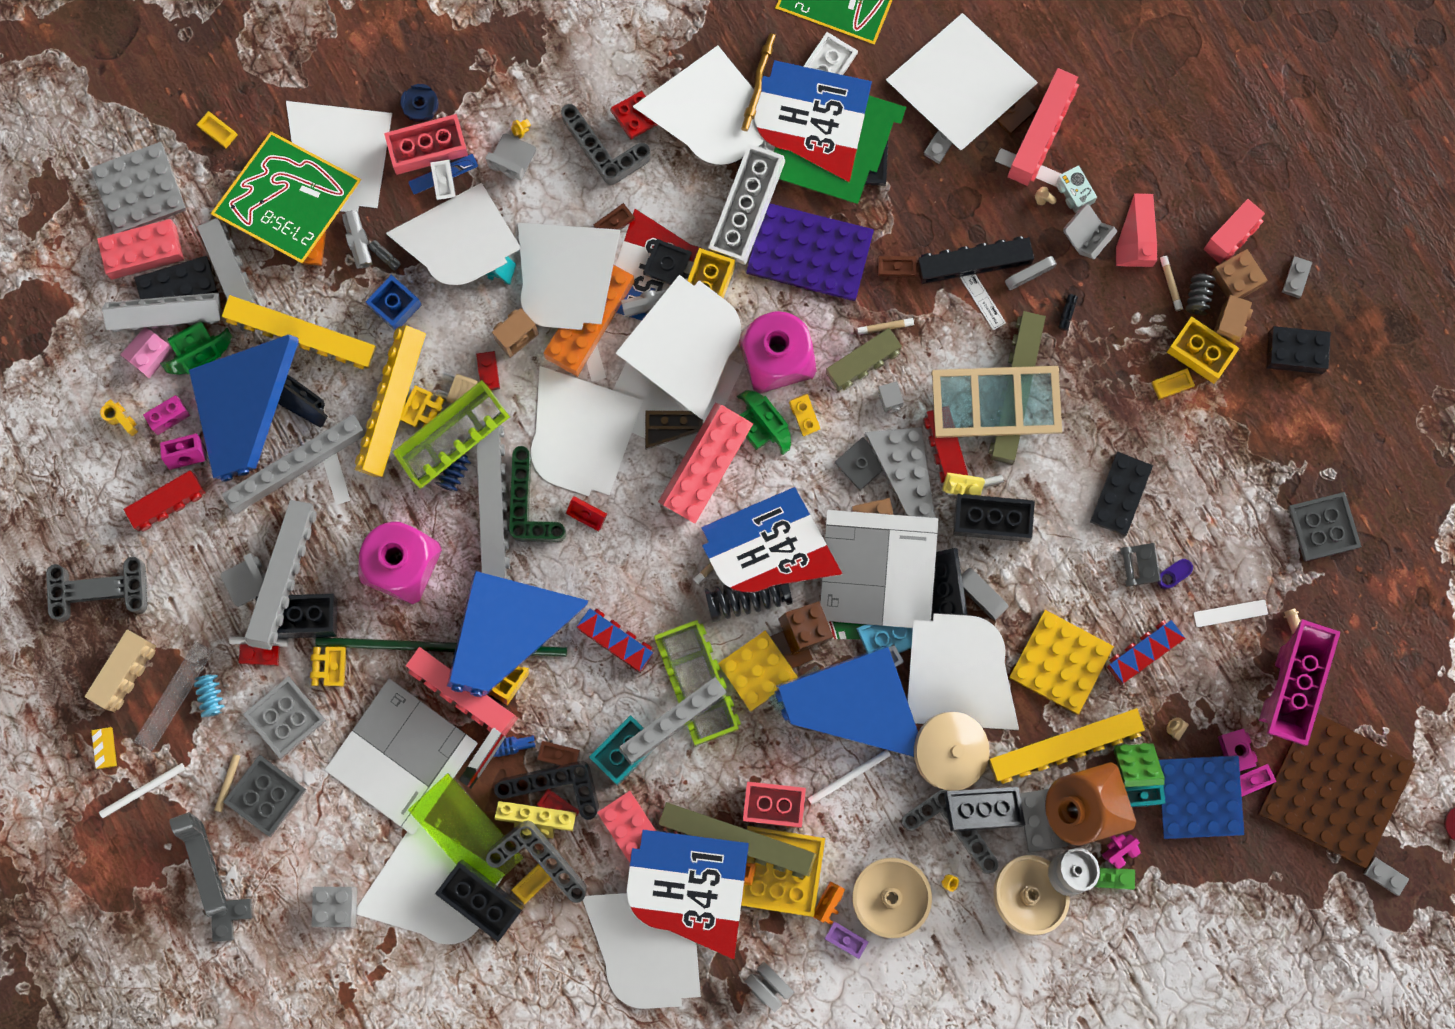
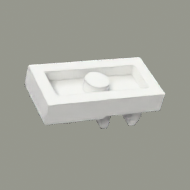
M450 160L431 162L437 200L456 197Z

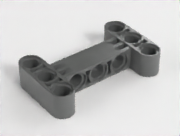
M128 557L123 565L124 576L69 581L67 569L58 564L49 566L46 572L49 616L59 622H64L71 615L70 603L125 598V605L129 611L135 614H143L148 606L145 564L136 557ZM138 562V568L135 571H131L132 564ZM61 570L60 577L55 579V572ZM139 581V587L136 590H132V584ZM62 589L61 596L56 598V591ZM136 600H140V606L137 609H133V603ZM59 608H63L62 615L57 617L56 611Z

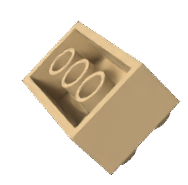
M126 630L88 690L85 698L115 713L116 710L122 707L125 695L134 688V681L137 676H141L144 672V665L147 660L154 656L156 645Z

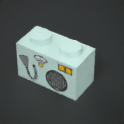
M1079 165L1059 175L1056 183L1060 193H1064L1068 207L1073 209L1075 213L1084 204L1092 205L1095 203L1097 196Z

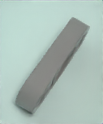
M1053 256L1047 257L1005 280V283L1009 290L1015 289L1053 269L1057 263Z

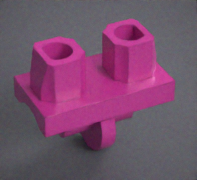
M1123 834L1118 837L1115 835L1110 836L1112 842L1107 845L1109 850L1103 853L1102 856L1114 867L1120 869L1126 864L1122 858L1123 855L1128 853L1131 858H1134L1141 853L1138 847L1140 842L1131 834L1126 837Z

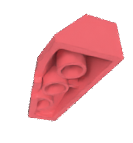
M1134 194L1116 245V266L1153 267L1157 262V236L1153 194Z

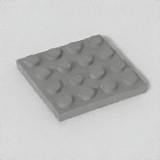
M162 142L91 167L114 234L146 226L187 210Z

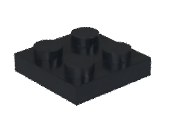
M657 239L644 268L643 275L672 285L679 275L683 277L692 252Z

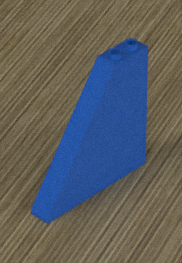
M289 334L189 370L213 478L226 482L232 480L233 476L248 475L249 471L256 469L299 342L297 337Z
M476 571L472 577L447 687H451V690L455 692H471L470 694L475 697L486 696L586 607L588 600Z
M884 646L776 685L777 691H774L777 701L783 705L784 709L781 710L784 721L788 720V723L914 757V744L918 730L889 647Z

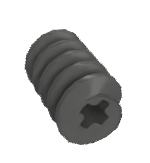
M1195 274L1191 278L1192 284L1189 287L1191 291L1188 293L1190 298L1187 300L1189 304L1186 306L1187 312L1194 315H1207L1205 310H1210L1211 307L1206 303L1212 302V299L1207 296L1213 295V292L1208 289L1214 288V284L1209 282L1215 281V277L1207 274Z

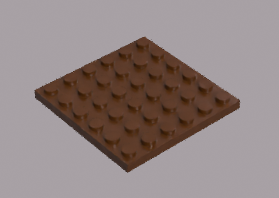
M1317 713L1308 745L1291 743L1275 776L1276 782L1271 785L1258 814L1367 869L1416 763Z

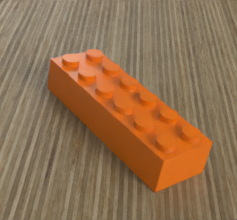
M613 265L602 324L583 323L582 330L558 328L543 353L545 359L578 377L621 306V300L625 299L635 282L634 275Z

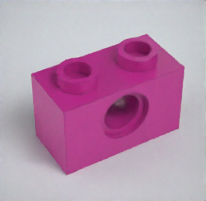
M177 395L143 414L150 428L157 435L191 416Z
M197 433L160 443L161 459L169 470L206 461L205 445Z
M1240 729L1218 736L1224 756L1237 755L1235 753L1236 746H1240L1243 749L1242 756H1239L1240 771L1256 767L1257 756L1254 751H1251L1249 745L1251 739L1248 732Z

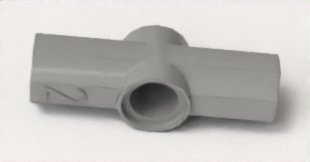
M347 211L342 214V219L347 232L346 239L349 248L352 250L356 267L367 268L372 265V260L367 246L369 243L365 230L362 228L358 211Z
M667 289L661 291L650 290L643 292L640 296L621 300L625 317L644 312L648 314Z

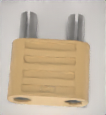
M444 372L442 378L453 383L449 393L437 390L436 396L447 399V402L453 404L479 381L459 374L455 376Z

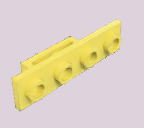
M498 801L495 820L513 822L514 828L523 821H531L546 838L552 839L555 829L573 831L576 812ZM527 828L521 830L524 835L531 834V831Z

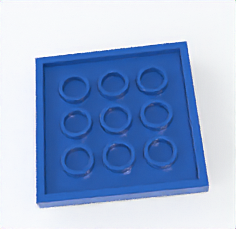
M1238 755L1158 759L1165 778L1163 785L1165 804H1162L1164 839L1244 835Z

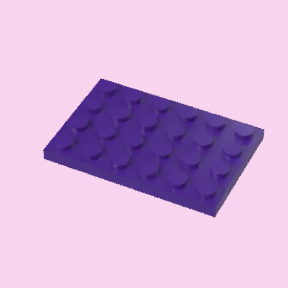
M769 203L754 242L746 274L856 301L874 229Z

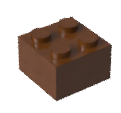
M819 601L785 612L778 618L792 654L827 643L834 637Z

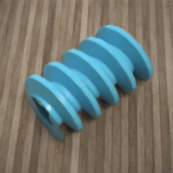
M204 675L194 679L198 680L194 683V687L199 688L196 690V694L202 695L197 699L198 702L203 703L199 706V709L205 710L201 713V717L219 715L222 713L220 710L225 707V705L218 704V702L223 700V697L216 696L221 692V690L215 689L219 682H213L218 675Z

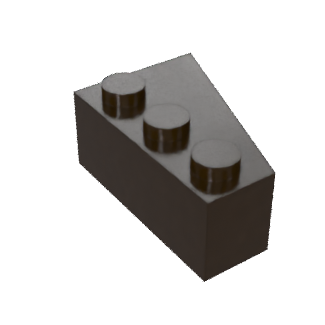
M645 411V450L698 433L703 425V419L692 411Z

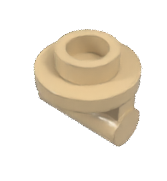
M1043 186L1037 190L1035 199L1038 205H1044L1046 201L1050 204L1056 203V198L1049 193L1047 187Z
M1174 718L1168 723L1167 732L1173 739L1179 741L1189 724L1181 718Z

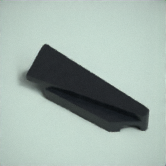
M287 375L278 404L320 428L323 427L328 417L324 413V400L293 377Z

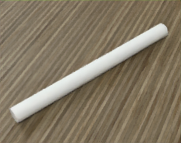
M884 750L807 799L813 805L890 757L891 754L888 750Z
M182 763L99 811L100 816L105 818L186 770Z

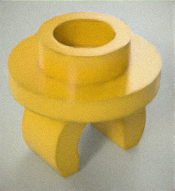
M528 119L522 122L515 120L512 122L511 131L514 136L523 138L524 133L529 131L528 127H531Z

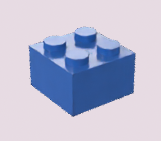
M392 275L366 301L369 309L394 331L399 326H403L422 306L420 300Z

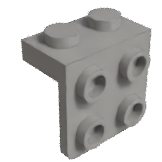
M505 133L502 135L493 153L488 152L486 162L492 170H499L510 178L522 180L536 152V147Z
M1084 204L1064 227L1063 232L1080 255L1095 259L1108 242L1111 241L1117 230L1114 226L1102 223L1090 205Z
M251 553L243 556L245 561L221 573V578L237 607L259 596L266 574H263L260 568L262 563L258 556L255 557Z

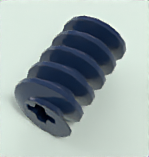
M462 455L447 467L448 469L441 472L443 475L437 476L440 482L434 483L448 491H458L454 485H461L458 477H465L461 471H468L464 465L471 464L472 462L468 459L467 455Z

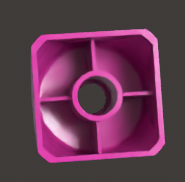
M770 312L756 318L741 332L739 345L754 391L761 394L809 380L815 376L817 370L810 333L806 324L798 317L787 312ZM780 344L785 349L782 352H774L770 347Z
M397 521L381 524L368 533L360 548L358 558L359 580L366 586L407 603L415 604L420 601L442 552L441 546L428 535L407 524ZM402 552V560L398 564L393 565L389 563L393 554Z

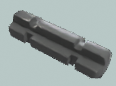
M376 240L369 244L370 250L388 264L392 270L395 271L400 267V262Z

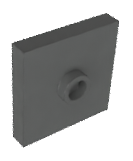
M864 437L834 462L859 490H862L882 472L877 456L874 455L871 445Z

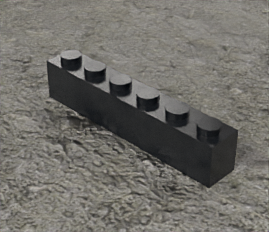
M1019 236L1012 241L998 240L995 244L990 245L981 243L974 248L965 246L952 252L950 250H943L935 255L926 253L918 258L917 265L921 284L1030 265L1033 263L1034 256L1030 237L1024 238Z

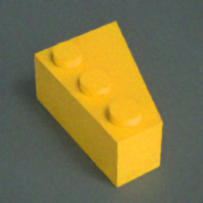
M517 667L488 694L508 706L529 675V668Z

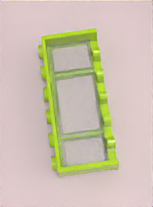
M481 380L395 449L393 454L410 479L421 489L510 418V415L489 387Z
M698 620L654 636L678 703L714 677H716L724 689L727 688L724 678H719L717 673L720 670L717 660H713L710 653L713 652L710 641L706 642L703 636L707 634L703 623L699 624ZM730 695L725 696L687 724L695 747L739 730L738 725H741L738 715H733L731 707L734 704Z

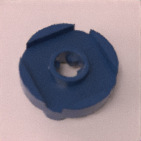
M412 85L401 96V107L404 114L413 121L431 120L438 110V98L435 92L427 85ZM419 99H422V102L424 103V105H421V107H418L417 104H415V102H418Z

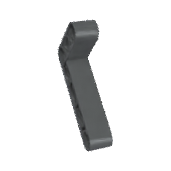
M566 104L562 107L561 115L564 124L607 184L614 185L650 161V148L645 143H638L612 159L577 107L573 104ZM569 112L575 114L571 118L566 117V114ZM579 127L585 128L583 132L576 131ZM588 142L595 143L592 147L586 146ZM640 151L647 153L643 157L637 155ZM600 156L605 157V160L602 162H598L596 159ZM625 161L631 162V165L625 167L622 165V163ZM609 171L616 173L612 177L606 175Z
M947 790L938 791L905 814L901 820L902 827L905 830L913 831L939 812L949 825L946 804L942 805L938 802V795L944 794ZM924 805L931 807V815L926 816L922 813ZM908 816L915 818L916 824L914 827L906 825L905 820ZM970 830L971 834L969 837H963L961 831H953L983 873L990 874L997 870L998 861L977 830ZM974 843H979L982 846L980 854L973 852L972 845ZM986 859L993 861L994 866L991 870L984 868V861Z
M190 812L170 819V826L174 835L185 843L206 915L210 917L228 910L225 894L202 821Z
M521 822L489 849L486 862L489 866L496 868L525 847L569 900L575 903L584 900L587 890L586 884L533 822ZM527 828L531 831V834L524 835L521 830ZM514 841L516 846L509 847L506 842ZM540 843L544 846V849L537 850L534 845ZM498 853L501 858L494 859L491 854ZM553 858L557 863L550 865L547 859ZM566 873L570 878L564 880L559 875ZM579 888L582 890V893L575 894L572 890Z

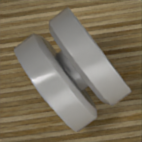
M1074 848L1052 859L1048 868V876L1051 885L1057 892L1065 896H1074L1092 889L1097 884L1100 877V868L1092 853L1086 849Z
M763 962L757 968V971L764 979L761 981L756 975L751 974L744 982L753 990L752 993L764 1005L767 1004L776 1012L782 1006V1003L775 994L778 992L784 999L788 1000L795 992Z

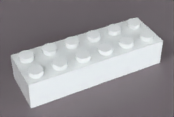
M748 144L708 248L710 252L734 259L735 262L746 265L785 164L783 155Z

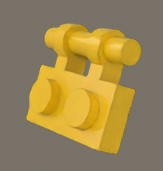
M415 385L403 408L400 421L415 428L420 421L424 423V427L437 416L438 412H441L445 399L438 396L436 401L433 402L431 401L433 396L431 392ZM428 406L432 409L428 417H425L423 414Z
M313 647V654H311L312 672H310V678H312L311 686H319V679L324 678V686L344 687L346 648L326 647L325 654H321V647ZM320 661H325L324 672H320Z

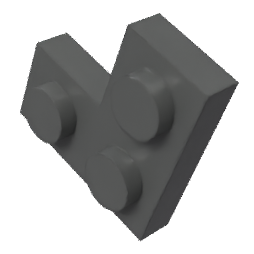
M252 899L227 900L228 910L211 916L212 942L234 940L233 920L253 919Z

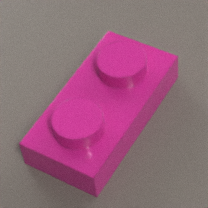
M1268 764L1240 775L1241 795L1245 796L1276 782Z

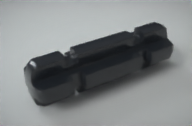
M1073 294L1067 296L1061 316L1062 320H1060L1058 326L1059 329L1068 330L1069 321L1072 319L1078 296Z

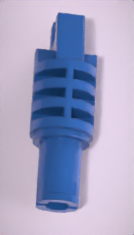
M534 735L518 739L514 736L505 738L493 757L517 754L519 750L536 748L535 742L528 743L535 740Z

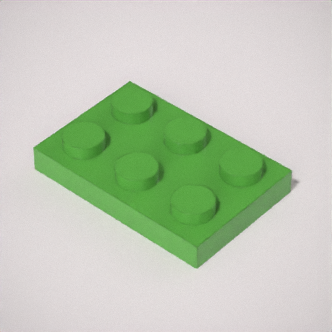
M1142 743L1114 746V754L1125 787L1164 785L1165 778L1154 744Z

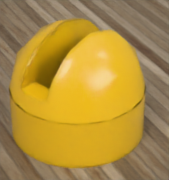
M947 874L941 883L943 888L953 892L959 885V879L954 875Z

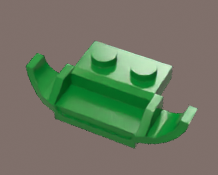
M202 321L168 338V342L176 355L174 359L160 364L166 373L175 375L190 374V369L220 358L228 348L232 334L228 328H225L221 334L210 336Z
M745 390L736 396L747 405V410L739 416L753 423L746 438L755 450L772 441V443L776 442L782 455L790 451L791 436L788 429L789 425L768 398L751 390Z

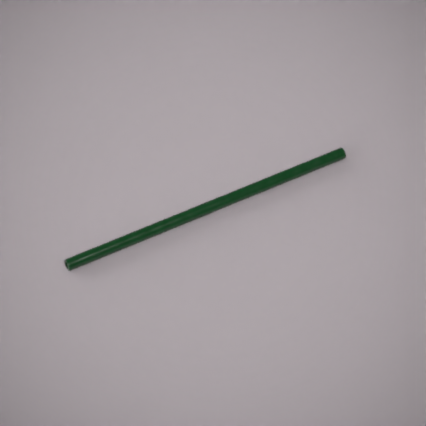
M316 637L315 641L316 647L417 651L420 647L425 651L455 652L457 643L329 637ZM541 646L532 656L567 657V647Z

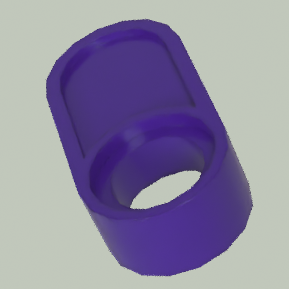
M1180 559L1160 573L1161 581L1158 582L1159 586L1163 589L1174 587L1192 573V563L1187 559ZM1168 574L1172 577L1170 585L1163 583V575Z

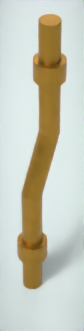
M772 33L768 35L766 44L762 47V56L755 74L754 92L749 107L746 108L744 113L745 118L741 130L746 132L750 127L752 119L755 118V109L762 92L763 72L768 58L771 57L773 52L772 46L776 35Z

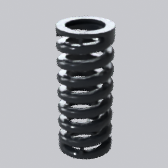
M789 583L774 585L757 592H741L734 589L732 592V589L725 584L723 585V594L718 586H714L713 592L705 588L712 623L718 622L721 619L720 606L726 619L731 618L730 603L735 616L739 617L741 615L740 600L747 615L751 613L750 598L755 611L760 612V595L767 610L771 609L770 592L776 607L781 606V600L787 605L793 604ZM780 589H781L782 594H783V596H782L781 598H780Z

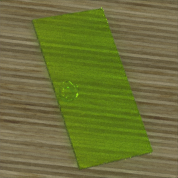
M449 773L408 809L412 816L456 865L463 859L494 884L501 880L524 858L520 852H517L499 867L494 868L488 865L486 857L489 849L503 838L504 835ZM510 841L506 842L509 847H514ZM498 853L491 854L494 859L501 858Z

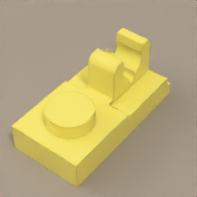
M947 473L942 490L950 494L981 496L985 480L980 477Z

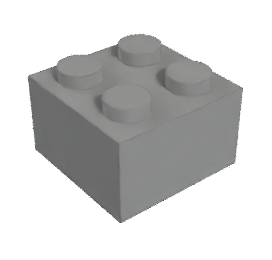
M313 887L312 927H356L357 887Z

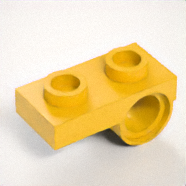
M807 393L789 400V405L802 436L821 430Z
M111 399L107 401L100 410L101 417L111 425L120 422L131 436L138 433L135 428L136 422L130 416L126 417L123 413L126 411L119 402L115 403ZM114 410V416L108 418V413Z

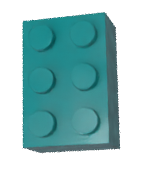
M631 715L589 756L617 786L651 753L649 752L631 766L619 749L622 744L644 729Z

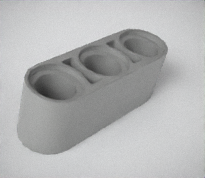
M968 568L962 574L964 592L995 621L1009 607L1008 604L973 569Z

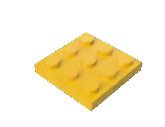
M766 630L718 663L751 712L775 696L774 691H777L776 685L798 678Z

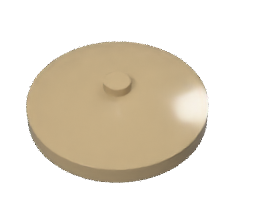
M959 712L937 714L923 724L916 736L914 744L915 763L922 777L932 786L947 791L966 789L981 778L988 765L989 743L987 736L979 723L966 714Z
M1034 855L1020 856L1006 863L999 871L993 889L995 906L1004 922L1013 930L1030 936L1042 935L1057 928L1065 919L1070 903V896L1057 892L1050 883L1048 868L1051 862Z
M884 858L871 863L860 873L854 884L852 901L855 914L866 929L881 937L900 938L915 932L925 922L932 905V892L926 876L917 866L899 858Z

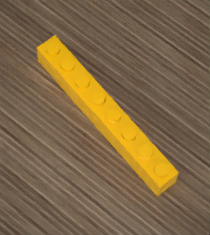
M231 295L228 297L222 317L226 318V323L237 326V323L245 325L244 329L255 332L256 329L263 331L262 335L273 338L274 335L283 337L290 334L298 338L299 348L307 351L310 348L317 350L316 354L328 357V354L333 355L336 361L346 363V361L353 362L354 367L364 370V367H370L376 350V346Z
M407 325L399 326L395 330L393 345L388 351L389 358L382 371V381L377 387L378 394L371 407L372 414L366 423L367 430L360 443L361 450L355 459L356 466L354 470L373 477H383L426 333Z
M1136 708L989 759L988 762L995 782L1001 781L1002 784L1013 781V776L1019 775L1022 778L1031 775V770L1038 768V771H1043L1050 768L1049 764L1056 762L1057 765L1068 762V757L1075 756V759L1086 756V751L1093 749V752H1098L1105 749L1104 745L1111 743L1112 746L1123 743V738L1130 737V740L1141 737V732L1145 731V728Z

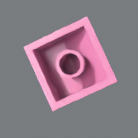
M144 327L120 355L146 377L150 378L161 366L160 363L164 362L174 350L158 335Z

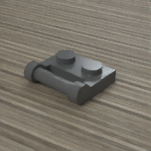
M1155 543L1120 548L1121 555L1124 558L1127 580H1125L1126 587L1161 581ZM1132 553H1136L1140 575L1138 579H1134Z

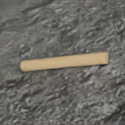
M233 754L214 808L215 811L222 812L224 800L227 798L241 757L239 755Z

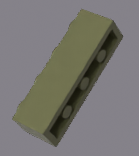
M890 328L826 368V375L837 391L841 389L845 391L853 385L852 382L855 380H862L869 375L868 372L872 369L878 370L887 359L893 360L898 357L902 345Z

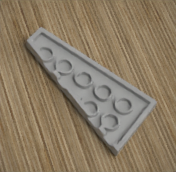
M921 427L865 432L864 435L869 441L874 455L877 456L881 469L893 492L896 494L906 516L935 518Z

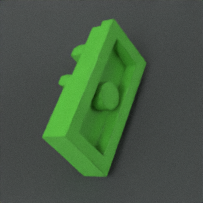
M1099 867L1100 877L1094 887L1135 890L1134 869Z

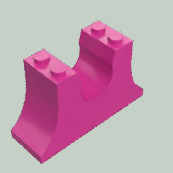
M1302 619L1291 639L1280 647L1275 666L1280 668L1278 681L1271 697L1265 700L1259 717V721L1268 723V734L1304 746L1308 745L1340 631Z

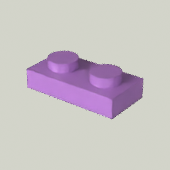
M836 922L832 924L825 937V940L860 959L869 942Z

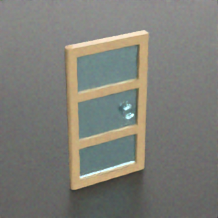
M1058 366L932 370L931 372L935 438L1062 433Z

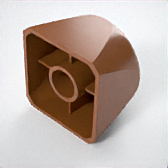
M1112 762L1060 777L1053 782L1047 792L1045 812L1049 825L1060 839L1069 844L1081 846L1132 830L1136 825V819L1119 768Z

